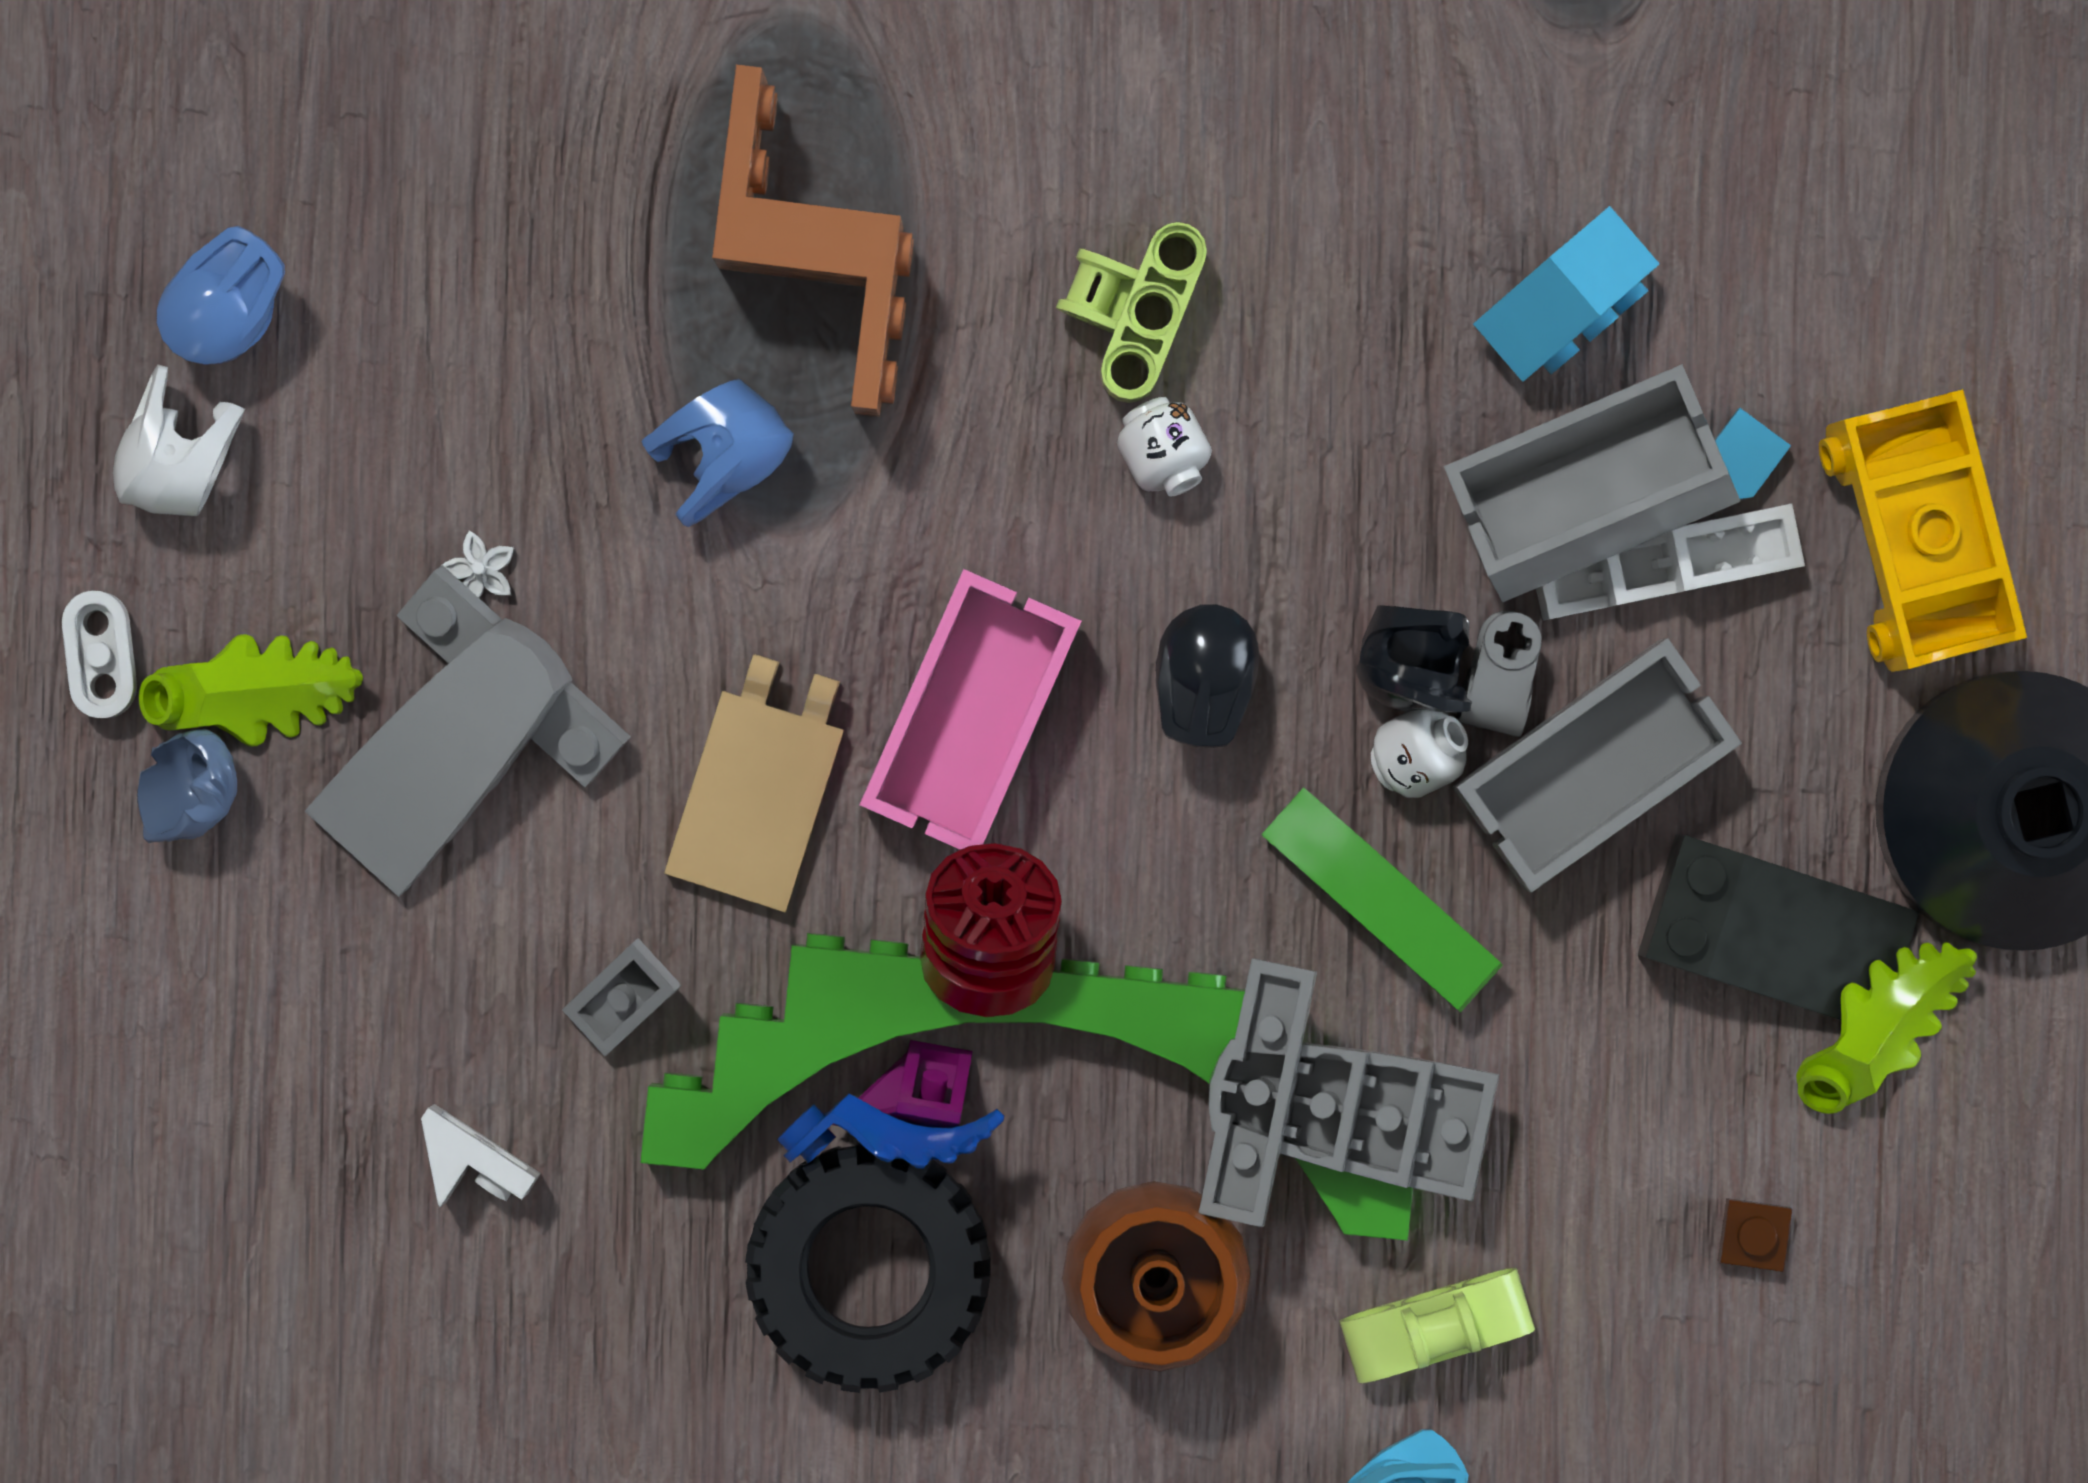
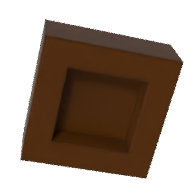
M1726 1198L1717 1261L1724 1264L1784 1272L1792 1208Z

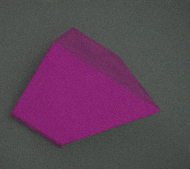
M910 1040L908 1051L858 1098L894 1118L913 1125L932 1128L958 1127L973 1051Z

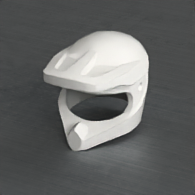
M158 364L151 374L132 423L126 429L119 443L113 467L115 491L120 503L134 505L150 513L198 516L217 479L245 409L233 403L219 402L213 409L215 423L203 436L194 440L182 438L175 432L178 410L163 408L168 367Z

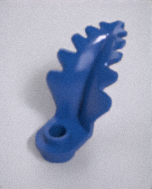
M848 1094L825 1115L813 1104L777 1138V1141L787 1150L783 1156L789 1163L799 1155L809 1163L836 1138L829 1129L834 1123L850 1133L871 1154L882 1161L891 1162L894 1159H902L916 1168H925L932 1159H938L943 1163L949 1164L955 1162L957 1155L973 1153L977 1148V1144L983 1139H988L993 1130L1004 1121L1005 1115L996 1109L988 1115L963 1126L932 1128L913 1125L894 1118L861 1099Z

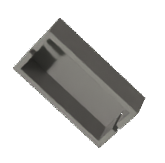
M1683 364L1444 466L1463 516L1469 524V531L1486 573L1502 602L1741 502Z
M1668 638L1656 641L1452 786L1485 834L1491 835L1498 830L1502 835L1492 845L1525 891L1531 893L1742 744L1709 696L1699 697L1692 703L1688 701L1684 693L1693 692L1701 684Z

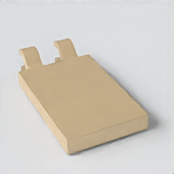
M753 654L741 696L722 691L664 874L786 913L845 731L844 729L827 724L840 681L814 674L802 716L766 705L780 662Z

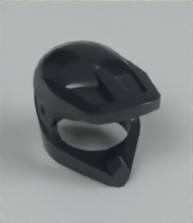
M1218 604L1198 605L1180 613L1166 628L1159 644L1155 682L1161 727L1167 738L1189 746L1205 748L1225 747L1234 739L1253 696L1260 654L1255 632L1247 620L1233 609Z
M1385 605L1377 606L1362 639L1359 662L1356 667V674L1362 688L1375 701L1399 711H1470L1472 701L1467 698L1464 687L1457 685L1461 657L1464 650L1469 646V620L1464 614L1458 612Z

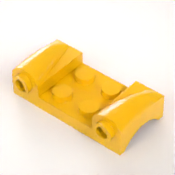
M1963 389L1829 424L1826 427V438L1821 439L1819 442L1821 464L1826 474L1830 477L1836 476L1842 486L1853 485L1884 605L1883 609L1874 612V624L1867 627V642L1875 661H1884L1888 670L1895 672L2027 638Z

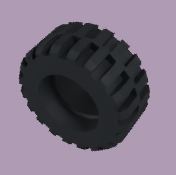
M860 1142L854 1146L843 1148L837 1146L828 1149L809 1163L804 1161L775 1187L754 1223L745 1263H747V1279L745 1283L748 1301L753 1303L756 1312L755 1320L763 1336L768 1335L777 1347L775 1352L789 1365L793 1362L806 1371V1377L820 1384H823V1381L840 1385L842 1391L860 1393L861 1389H878L879 1393L898 1390L899 1385L913 1380L918 1383L933 1375L934 1370L945 1361L949 1363L962 1350L964 1342L971 1332L974 1333L982 1317L984 1304L988 1297L991 1275V1252L988 1245L987 1231L982 1216L978 1214L972 1202V1197L961 1183L958 1184L947 1173V1169L933 1159L928 1162L925 1168H916L902 1159L885 1162L876 1158ZM868 1206L893 1211L909 1221L925 1243L930 1266L928 1283L918 1303L898 1320L872 1327L853 1325L831 1314L815 1295L808 1271L810 1249L815 1237L823 1226L844 1211Z

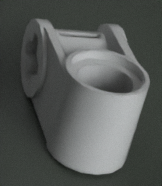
M1502 610L1491 614L1483 622L1479 630L1472 664L1463 684L1467 698L1472 701V706L1468 712H1457V720L1461 724L1512 736H1521L1531 704L1533 678L1542 639L1538 625L1530 617L1519 612ZM1511 622H1516V633L1525 637V644L1522 649L1512 648L1509 657H1503L1504 647L1494 643V636L1497 631H1508Z

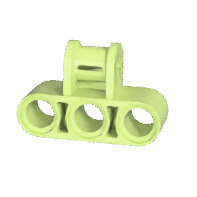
M1175 222L1166 224L1159 229L1149 244L1139 270L1100 254L1079 249L1076 259L1080 262L1067 298L1058 300L1057 310L1113 333L1103 359L1100 376L1102 385L1107 393L1118 401L1136 402L1151 393L1173 343L1203 268L1207 253L1204 238L1197 229L1189 224ZM1180 237L1191 243L1195 251V260L1191 266L1177 271L1169 269L1162 263L1159 256V248L1167 239ZM1097 276H1100L1101 280L1092 302H1087L1086 300ZM1149 296H1156L1165 300L1170 306L1172 313L1168 325L1158 330H1150L1141 326L1135 316V307L1139 301ZM1121 356H1136L1147 366V380L1139 388L1132 390L1123 389L1112 379L1111 366Z
M1509 1268L1481 1275L1368 1309L1339 1321L1358 1383L1372 1382L1417 1368H1425L1437 1362L1467 1353H1475L1481 1351V1349L1520 1338L1535 1330L1517 1268Z

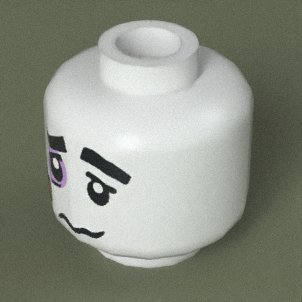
M1158 397L1135 407L1123 418L1122 422L1125 427L1119 434L1117 446L1136 483L1143 490H1166L1168 496L1172 497L1189 491L1201 482L1202 476L1199 471L1209 462L1212 449L1192 410L1186 404L1181 402L1170 403L1166 397Z

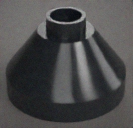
M2014 671L1978 676L1944 690L1922 706L1904 725L1895 738L1880 773L1875 807L1876 827L1879 844L1893 879L1912 905L1927 919L1943 930L1975 944L2005 950H2041L2070 943L2088 935V687L2053 674ZM2052 784L2058 794L2061 807L2058 827L2053 835L2025 841L2014 797L2017 792Z

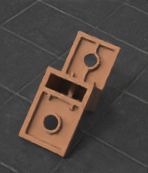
M736 64L712 258L719 269L866 287L851 407L855 414L880 417L882 403L894 404L898 366L896 361H888L887 357L890 339L902 341L906 302L905 297H897L895 293L897 277H910L914 247L913 233L903 232L902 219L898 215L754 198V193L766 194L770 157L767 156V150L760 149L762 130H774L778 93H775V86L768 85L761 67Z

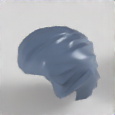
M199 728L184 732L183 734L179 733L168 741L160 743L158 747H152L151 756L157 764L140 772L137 789V803L143 822L144 840L148 843L170 842L203 836L207 830H210L228 814L237 794V773L234 767L233 756L218 735L209 730H200Z

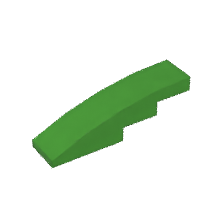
M1304 787L1261 834L1460 1013L1503 966L1498 959Z

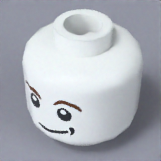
M1430 710L1406 712L1386 722L1377 730L1374 747L1371 751V764L1378 780L1386 788L1396 791L1407 798H1420L1453 782L1463 774L1467 761L1468 737L1462 724L1446 712Z

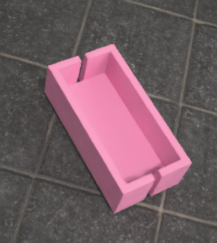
M963 569L859 805L912 829L919 816L927 819L930 822L924 834L960 850L968 846L984 844L1082 621L1031 598H1028L1024 609L1020 610L1012 606L1017 592Z

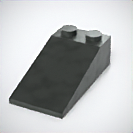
M1676 834L1637 955L1841 1020L1842 990L1850 983H1856L1866 990H1870L1869 966L1872 962L1881 960L1890 969L1898 973L1896 953L1900 948L1909 947L1920 912L1690 836Z

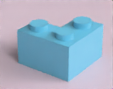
M1609 206L1475 321L1473 325L1522 382L1542 365L1551 375L1580 350L1572 341L1575 337L1582 333L1589 342L1592 341L1649 291L1641 280L1660 263Z

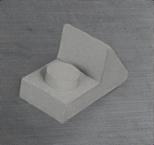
M637 938L569 1002L562 1011L594 1046L606 1056L678 991L682 985L642 941Z

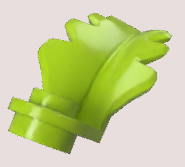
M240 634L235 636L222 651L208 662L162 667L154 674L147 676L140 686L139 706L142 715L149 723L158 725L164 730L171 731L214 725L231 734L245 745L253 747L264 743L268 723L275 726L286 737L292 738L296 737L300 731V712L314 725L318 726L326 722L323 706L332 714L342 713V699L346 702L354 701V690L362 684L363 676L360 670L351 667L348 656H344L338 661L337 651L334 648L325 649L318 659L319 648L318 644L314 641L305 643L294 658L292 656L290 640L287 636L280 635L275 637L266 651L260 654L255 639L250 635Z
M1947 942L1942 944L1941 953H1939L1932 944L1923 943L1920 945L1919 959L1915 958L1912 951L1907 947L1900 948L1897 951L1898 973L1890 969L1881 960L1872 962L1869 966L1870 990H1866L1856 983H1850L1842 990L1841 1035L1837 1042L1824 1050L1808 1056L1801 1062L1796 1074L1800 1099L1817 1112L1826 1114L1837 1113L1843 1110L1845 1106L1876 1093L1887 1075L1915 1067L1920 1061L1921 1051L1914 1039L1916 1037L1932 1036L1941 1030L1942 1024L1932 1011L1950 1010L1957 1005L1958 999L1951 995L1950 992L1962 993L1969 987V983L1964 977L1969 978L1976 974L1973 965L1977 960V954L1967 948L1958 950Z

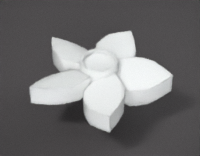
M469 530L463 543V552L467 559L453 558L442 565L457 579H465L463 584L478 598L482 595L484 586L495 595L512 596L509 582L499 570H502L510 563L515 548L497 546L489 549L487 552L483 541Z

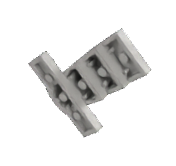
M443 565L433 571L396 616L449 664L425 684L367 741L305 810L313 820L398 897L409 889L440 850L455 837L487 794L499 784L530 739L539 745L581 785L586 787L631 738L628 733L571 682L573 679L562 659L544 639L521 624L507 618L502 620Z
M1252 958L1236 1036L1229 1041L1219 1055L1209 1079V1114L1211 1128L1215 1132L1199 1213L1258 1227L1265 1226L1279 1154L1339 1172L1345 1171L1405 1188L1412 1187L1473 1201L1500 1074L1388 1053L1303 1043L1317 971Z

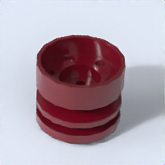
M997 843L972 845L947 856L931 873L925 894V911L923 916L925 926L922 933L920 961L924 980L938 999L959 1012L981 1017L1012 1015L1034 1004L1050 985L1055 966L1056 936L1060 923L1059 916L1062 899L1058 881L1043 861L1021 848Z

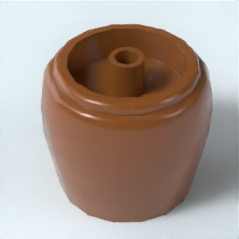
M1151 1181L1117 1189L1086 1212L1067 1243L1062 1282L1070 1315L1094 1348L1123 1366L1162 1372L1196 1364L1226 1342L1244 1313L1251 1271L1243 1237L1231 1220L1200 1214L1199 1208L1202 1194L1190 1187ZM1151 1268H1167V1276L1161 1283H1150L1143 1276Z

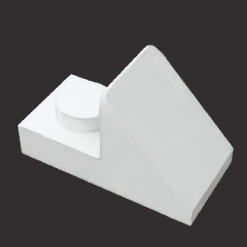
M436 1104L430 1106L421 1118L439 1207L447 1202L470 1166L480 1172L475 1182L504 1201H507L511 1194L522 1200L529 1193L541 1174Z

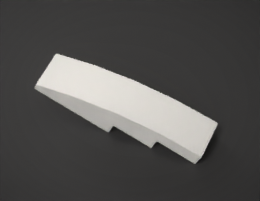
M1787 504L1685 525L1538 587L1536 591L1542 619L1545 621L1803 567L1805 563L1793 505Z

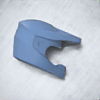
M235 226L224 230L194 253L165 287L157 307V326L162 340L173 353L195 363L205 365L221 364L238 358L261 339L271 322L274 298L285 275V265L278 254L266 241L245 228Z
M737 379L719 385L697 397L670 416L641 442L648 454L657 462L667 460L672 454L673 446L692 439H697L701 444L703 457L693 474L699 481L698 485L675 514L684 526L690 527L706 518L740 492L749 490L770 476L783 462L789 452L794 433L785 425L775 407L742 380Z

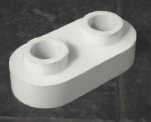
M102 591L83 592L75 596L68 603L62 616L69 691L74 704L84 714L95 718H113L124 713L132 705L137 693L129 614L124 604L112 594ZM102 611L107 616L109 625L103 634L96 636L89 631L87 621L92 613ZM104 674L110 675L116 683L114 694L107 699L99 697L95 691L96 680Z

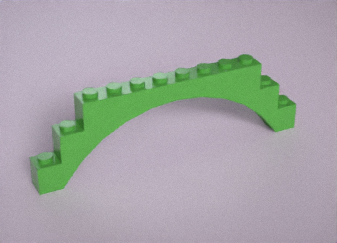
M807 933L806 945L793 944L791 948L784 1019L773 1018V1006L736 1003L735 1014L723 1013L720 1015L713 1089L702 1088V1076L682 1073H664L663 1084L651 1083L648 1086L640 1163L705 1169L714 1157L768 1104L825 1066L894 1037L964 1023H1046L1115 1037L1180 1064L1209 1083L1219 1055L1229 1041L1236 1036L1245 989L1226 987L1227 976L1220 974L1188 972V982L1179 983L1162 981L1163 969L1125 965L1124 977L1098 974L1099 962L1061 959L1060 970H1053L1049 987L1034 1004L1012 1015L981 1017L959 1012L938 999L924 980L920 956L908 955L909 943L871 939L870 951L844 949L845 937ZM1295 1158L1331 1211L1343 1234L1408 1241L1413 1194L1412 1187L1405 1188L1345 1171L1339 1172Z

